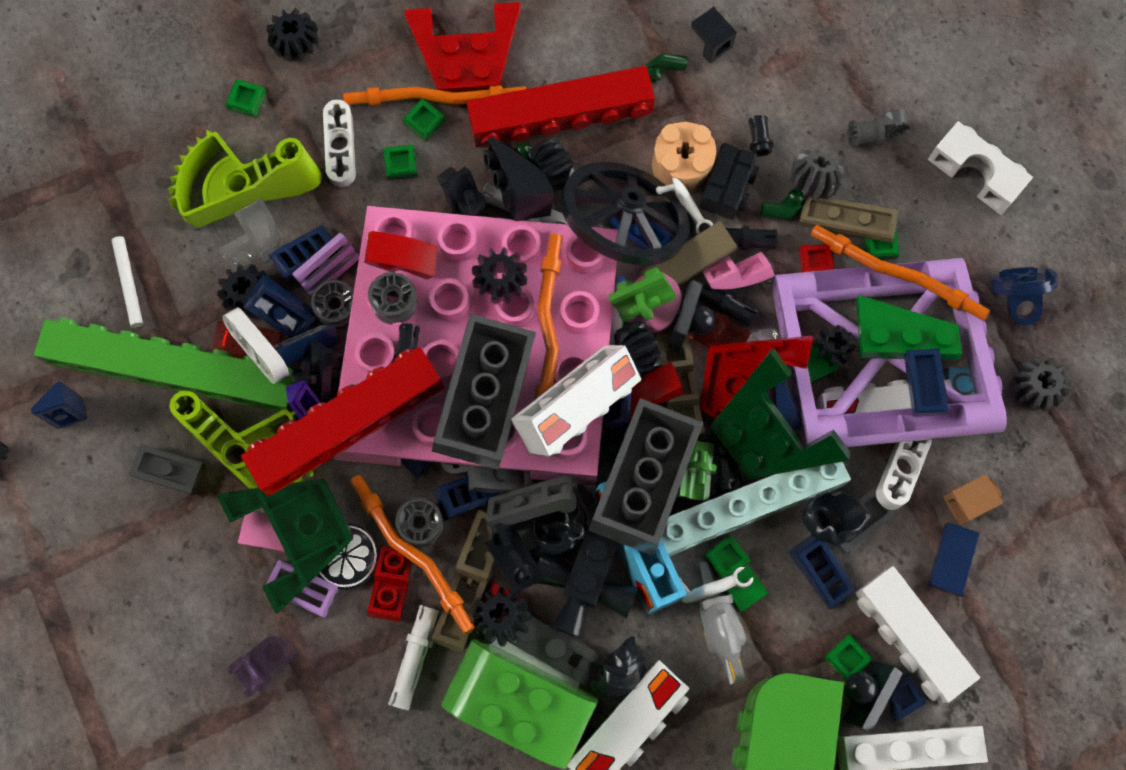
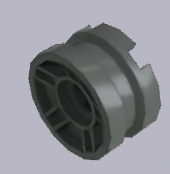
M389 272L376 277L371 283L368 291L369 302L372 311L380 321L391 325L398 322L402 324L413 316L417 297L415 288L409 278L400 273ZM388 296L399 297V299L395 303L388 302Z
M328 280L321 283L315 289L311 298V306L318 320L322 324L334 325L336 329L348 327L354 291L347 283L340 280ZM337 300H340L341 305L339 308H330L329 305L337 303Z
M414 498L405 502L399 508L396 515V528L402 539L414 547H427L434 544L440 538L444 529V519L438 507L432 501L424 498ZM417 516L426 520L425 526L421 529L415 528L416 521L414 518Z

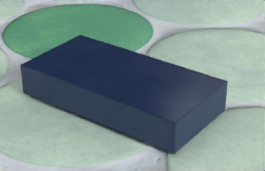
M940 348L906 350L904 360L913 417L947 415L949 407Z
M949 522L945 523L927 586L958 597L963 596L980 533Z

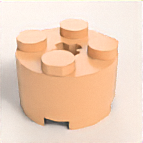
M690 122L666 125L657 137L652 159L654 177L658 178L665 185L673 184L672 178H677L683 183L689 193L695 192L698 187L708 181L715 162L717 150L715 141L711 136V131L704 125Z

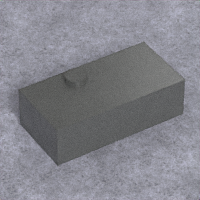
M470 313L431 452L498 470L503 458L512 424L511 419L514 417L536 332Z
M640 398L589 531L653 556L659 545L703 422Z

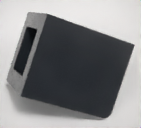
M712 7L692 22L691 28L705 43L703 57L709 63H712L733 48L737 32L715 7Z

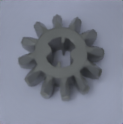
M805 150L804 153L798 154L797 158L794 159L789 181L794 184L795 190L804 192V196L811 195L814 199L818 197L828 199L830 195H835L840 189L845 168L839 164L840 160L831 158L830 153L823 154L820 150L816 152Z
M1039 356L1034 357L1031 362L1025 361L1019 366L1020 371L1015 373L1012 378L1019 383L1013 387L1012 391L1022 394L1018 403L1029 401V409L1033 411L1040 407L1043 412H1047L1052 409V406H1060L1064 401L1063 397L1067 396L1071 391L1064 385L1070 381L1071 377L1062 376L1060 372L1063 371L1064 365H1059L1055 368L1053 358H1048L1043 362Z

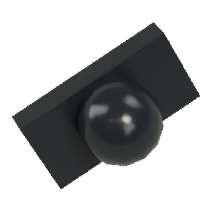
M692 280L683 296L681 309L668 343L669 348L680 351L688 332L694 336L703 337L710 334L715 328L716 316L713 311L706 306H696L703 285L699 282Z
M874 661L868 673L862 671L850 674L845 681L844 691L845 696L852 704L843 721L855 728L871 733L903 672L894 666Z

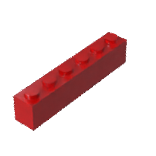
M641 66L467 100L466 102L475 147L483 146L488 148L489 137H494L500 142L509 140L519 142L528 139L530 136L540 134L550 136L558 133L560 130L570 128L580 130L588 127L590 124L600 122L611 124L620 118L631 116L633 118H641L653 112L655 97L647 66Z
M421 347L401 352L396 357V361L387 367L380 366L373 369L367 374V379L357 385L351 384L342 388L337 393L336 398L327 403L321 402L314 405L307 411L308 415L300 420L286 422L278 428L277 434L267 440L259 439L249 445L248 451L240 456L259 489L270 497L444 390L445 387Z

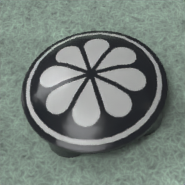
M351 523L347 524L354 539L318 574L321 579L338 586V589L349 590L366 585L374 575L379 559V548L373 535L362 526Z

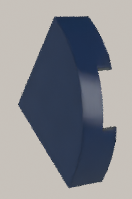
M908 673L901 676L890 697V709L895 721L902 719L927 704Z

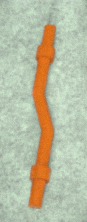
M502 85L489 86V90L456 93L417 86L382 90L379 87L367 88V91L343 93V101L348 105L369 103V106L381 105V102L409 99L421 100L423 98L426 101L461 105L467 104V100L524 90L526 86L502 88Z
M816 225L811 232V236L829 245L830 250L840 256L845 254L875 272L916 283L948 301L947 305L958 311L963 309L982 321H985L990 313L988 308L971 300L966 292L958 288L953 290L923 272L882 261L851 244V239L842 234L835 235L819 225Z
M551 233L549 236L546 257L542 258L540 269L543 276L537 313L546 351L540 385L536 386L534 400L554 385L559 355V345L550 311L555 279L560 274L562 263L559 255L563 236L557 233Z
M361 475L353 477L350 483L361 499V507L367 516H372L390 547L423 569L441 598L440 604L446 614L452 615L464 635L471 633L476 627L464 610V602L458 592L452 591L433 559L399 536L382 509L384 504L376 493L373 494L363 477Z

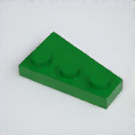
M858 295L856 311L860 358L904 359L906 350L940 348L941 360H959L961 357L959 325Z

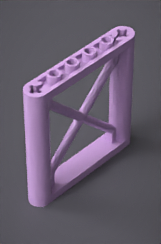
M963 258L896 264L923 272L953 290L958 288L969 294L971 300L979 303L978 293L973 291L967 266ZM868 267L775 275L772 279L773 299L781 339L801 337L796 311L811 310L835 327L840 325V330L846 334L852 332L851 337L859 342L858 326L823 302L857 299L858 295L873 298L924 293L910 310L924 314L936 298H941L916 283L878 273ZM953 308L956 323L959 325L960 339L975 394L962 395L945 384L947 400L951 403L948 404L949 412L947 415L913 417L912 408L844 414L886 361L906 373L904 359L871 358L834 406L825 409H816L808 367L804 369L787 365L792 372L789 381L793 402L802 424L801 428H799L802 443L804 445L809 444L833 429L846 447L1004 432L1007 417L1001 395L1003 387L1001 378L996 376L993 366L995 361L994 351L987 344L986 322L963 309L958 311Z

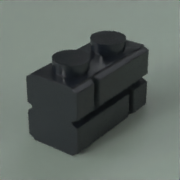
M723 143L699 207L702 210L717 213L719 216L731 220L735 218L737 210L744 212L750 195L744 192L747 183L754 184L759 167L754 166L757 155Z

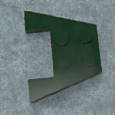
M774 348L768 352L763 361L716 417L710 428L748 479L847 461L850 458L851 452L834 429L811 443L804 445L765 393L788 379L792 373Z
M325 478L291 483L270 497L259 488L224 492L217 495L230 523L263 508L294 569L262 586L275 614L279 613L354 539Z

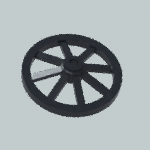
M596 162L584 165L569 176L561 194L560 201L563 216L576 236L598 253L622 263L656 265L672 259L682 249L688 237L690 227L685 207L680 203L675 193L669 191L657 194L656 188L666 185L651 174L629 165L614 162ZM608 178L627 181L626 188H620ZM593 180L609 193L577 188L582 183ZM637 185L646 189L654 196H644V194L637 189ZM575 200L610 204V206L583 218L577 209ZM665 206L674 222L650 207ZM611 217L620 221L615 243L606 239L591 227ZM647 219L675 236L670 243L661 246ZM630 224H637L650 249H634L625 246Z

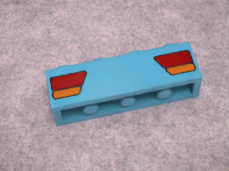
M607 481L601 483L592 494L597 506ZM661 539L653 556L618 542L616 549L633 585L638 587L637 594L647 615L677 603L687 595Z

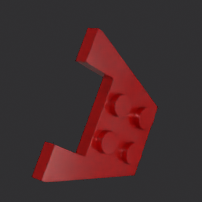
M520 2L494 3L495 32L433 36L431 8L404 10L406 22L424 58L425 65L436 90L453 93L489 90V86H499L501 84L508 52L515 34V27L521 13Z
M802 336L711 345L708 349L699 405L700 410L716 419L773 348L786 365L806 369L813 337Z

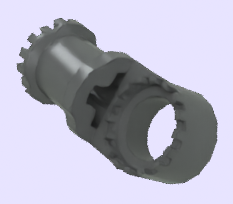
M902 109L892 110L871 122L857 123L855 120H851L848 124V131L850 132L847 135L851 136L848 137L851 148H857L859 144L875 143L877 146L883 145L885 136L893 137V134L898 136V133L903 135V131L907 133L910 130L907 111Z

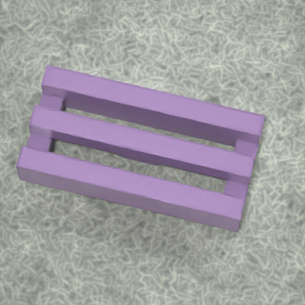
M341 233L337 234L292 273L311 297L321 283L328 280H336L359 260L358 253L354 251L352 245L347 242L348 240ZM341 246L343 247V248H342L341 250H339L333 257H331L330 259H327V258H329L335 251H337ZM319 266V269L316 270L310 277H308L305 280V277H307L312 271H314Z
M278 559L267 583L281 577L282 569L288 572L293 571L292 565ZM316 576L311 582L328 589L327 595L325 596L308 587H305L301 592L322 601L321 607H316L297 597H294L290 602L326 618L327 611L332 605L333 598L339 589L338 586Z

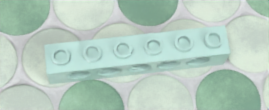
M843 462L774 474L669 516L661 540L668 555L672 556L806 502L812 497H816L817 494L821 495L822 492H831L841 488L851 479Z

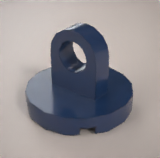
M1034 267L1005 269L999 272V277L996 274L991 276L992 291L1007 296L1008 313L1016 323L1030 325L1036 322L1042 315L1043 294L1054 291L1058 287V275L1055 271L1048 268L1045 269V273H1038V268ZM1025 301L1033 303V309L1028 315L1022 316L1017 314L1019 304Z

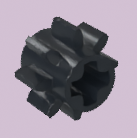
M837 325L831 332L824 327L820 332L822 339H816L813 343L814 347L819 348L817 360L823 358L828 361L829 367H832L837 360L845 364L849 360L846 353H852L856 349L855 345L850 344L849 338L852 332L846 334L840 330V325ZM831 341L835 342V348H837L838 351L834 350V345L830 343Z

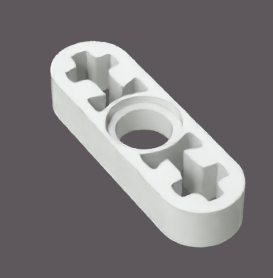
M332 100L323 109L325 167L331 184L343 188L352 184L356 176L353 116L349 105L345 101ZM336 111L342 112L340 116L342 128H336V122L333 117L336 115ZM337 137H344L348 140L347 146L341 150L333 149L331 143ZM337 159H342L345 168L342 177H338L336 174L339 170Z
M237 307L223 315V321L230 334L272 384L289 376L288 368L282 357L240 308Z
M932 439L917 440L918 445L911 451L908 449L913 441L895 443L876 490L877 500L884 508L896 510L909 501ZM898 459H904L910 464V474H905L899 470L897 466ZM899 482L901 484L897 486L895 491L897 498L893 499L891 497L892 492L889 489Z

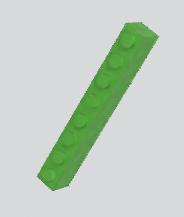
M60 317L58 321L45 319L33 355L47 365L178 392L184 390L191 391L197 396L280 412L284 409L290 413L294 411L288 404L286 395L287 386L296 383L291 380L294 366H287L289 376L272 384L249 356H244V360L233 358L231 353L223 350L214 349L213 353L201 351L199 346L189 343H182L180 347L170 345V341L160 337H151L150 340L140 339L138 334L130 331L120 330V333L116 334L108 332L109 329L100 325L89 324L87 328L78 326V323L73 320Z

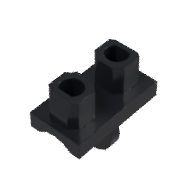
M464 166L458 172L449 167L437 177L452 214L479 216L485 209V198L478 191L471 170Z
M311 342L309 346V360H302V368L292 371L291 380L296 383L305 381L320 402H329L337 397L340 384L339 378H331L332 370L342 369L344 352L336 348H327L320 342Z

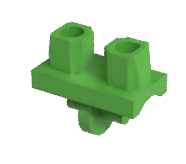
M654 267L645 271L644 279L634 284L632 281L627 280L616 284V292L609 294L610 302L619 312L623 322L641 314L648 321L654 317L652 309L676 299L674 290L663 272H660L658 268Z
M696 441L676 497L699 502L709 501L711 474H715L717 466L712 464L714 443Z

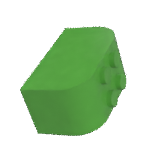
M476 637L472 639L441 702V706L458 719L544 763L566 769L599 698Z
M792 673L775 675L759 681L750 690L744 711L739 710L736 729L741 731L740 746L734 745L732 766L737 767L736 770H834L844 682Z

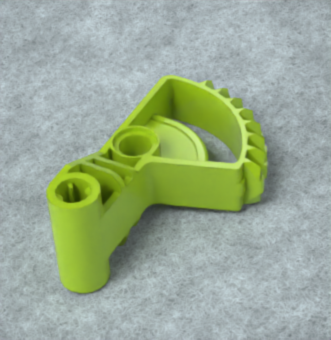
M206 129L207 136L205 138L196 137L197 144L194 147L187 145L189 151L187 156L179 155L182 164L174 166L175 172L178 175L170 177L173 186L168 188L169 194L172 196L168 201L173 209L179 210L183 219L194 228H201L261 202L299 196L317 188L321 183L322 172L301 142L296 138L283 139L276 146L274 153H265L260 159L255 158L248 164H242L217 132L212 133ZM225 150L228 156L218 161L205 178L202 189L204 205L191 210L192 189L199 173L215 155Z
M179 391L171 398L169 405L171 413L179 423L249 489L259 487L244 461L239 464L229 462L231 451L240 448L247 452V448L253 442L259 439L267 440L275 435L271 428L287 420L297 421L299 419L294 411L290 413L284 409L237 433L191 391ZM192 408L193 412L190 413V414H187L186 411H187L188 409ZM313 470L305 474L304 476L313 477ZM301 477V478L297 479V480L294 481V482H301V481H304V480H302V477Z

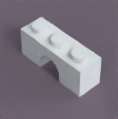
M959 121L940 141L928 158L931 163L951 178L958 170L964 167H973L979 170L984 176L985 185L977 197L1000 215L1005 212L1033 178L1022 165L1008 159L998 147L988 144L977 135L975 130L969 126H964Z

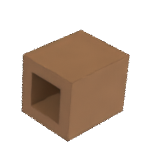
M987 474L943 496L959 526L1003 504L1000 498L1001 491L995 481L989 479Z

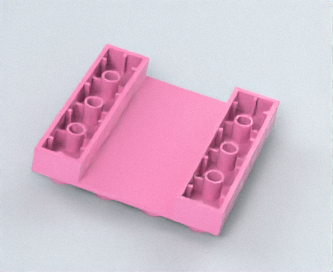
M367 206L338 392L348 385H357L367 379V374L373 369L380 366L385 368L396 361L394 359V352L398 351L399 325H401V322L393 323L392 325L383 323L375 316L369 302L368 291L371 283L376 277L389 273L364 263L368 234L371 231L401 235L438 246L434 277L427 280L402 270H398L396 273L403 274L410 279L417 297L415 313L404 323H412L414 328L416 325L420 327L418 347L420 346L442 380L445 389L336 455L334 459L400 466L401 459L482 466L431 452L470 313L536 332L514 416H516L535 401L536 386L540 385L546 348L537 306L543 273L540 272L542 258L546 257L550 234L557 233L563 236L559 259L562 261L560 274L555 279L550 308L559 345L554 385L601 347L609 345L613 309L609 294L614 293L617 261L590 248L566 224L523 220L514 221L513 219ZM591 227L597 233L615 243L618 229ZM505 247L508 249V257L517 252L520 256L519 263L526 264L527 272L524 275L527 276V285L520 286L522 289L520 297L510 294L511 302L509 304L504 301L503 297H499L498 302L494 305L491 302V295L482 299L479 295L480 289L473 287L472 280L475 276L472 275V267L479 265L477 260L479 254L489 258L490 248L494 249L496 254H500L501 250ZM497 273V279H501L503 273ZM388 296V302L395 303L399 299V297ZM603 416L592 420L586 425L587 429L582 434L572 437L563 444V449L559 453L549 457L529 454L512 422L499 468L530 471V479L545 481L563 475H572L577 479L578 484L596 485Z

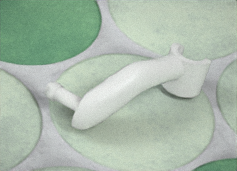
M672 178L673 184L656 188L657 194L674 190L675 195L695 224L696 235L700 234L699 226L701 223H707L709 227L713 225L710 220L703 218L693 198L679 179Z
M739 567L731 576L696 587L692 591L682 582L687 595L681 601L692 603L712 597L735 586L746 588L753 582V577L747 583L739 582L737 574L744 568Z

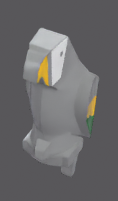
M707 561L700 562L702 585L714 582ZM721 593L699 601L700 615L710 654H716L722 660L729 683L734 684L746 681L740 659L741 647L746 642V636L732 605V595Z

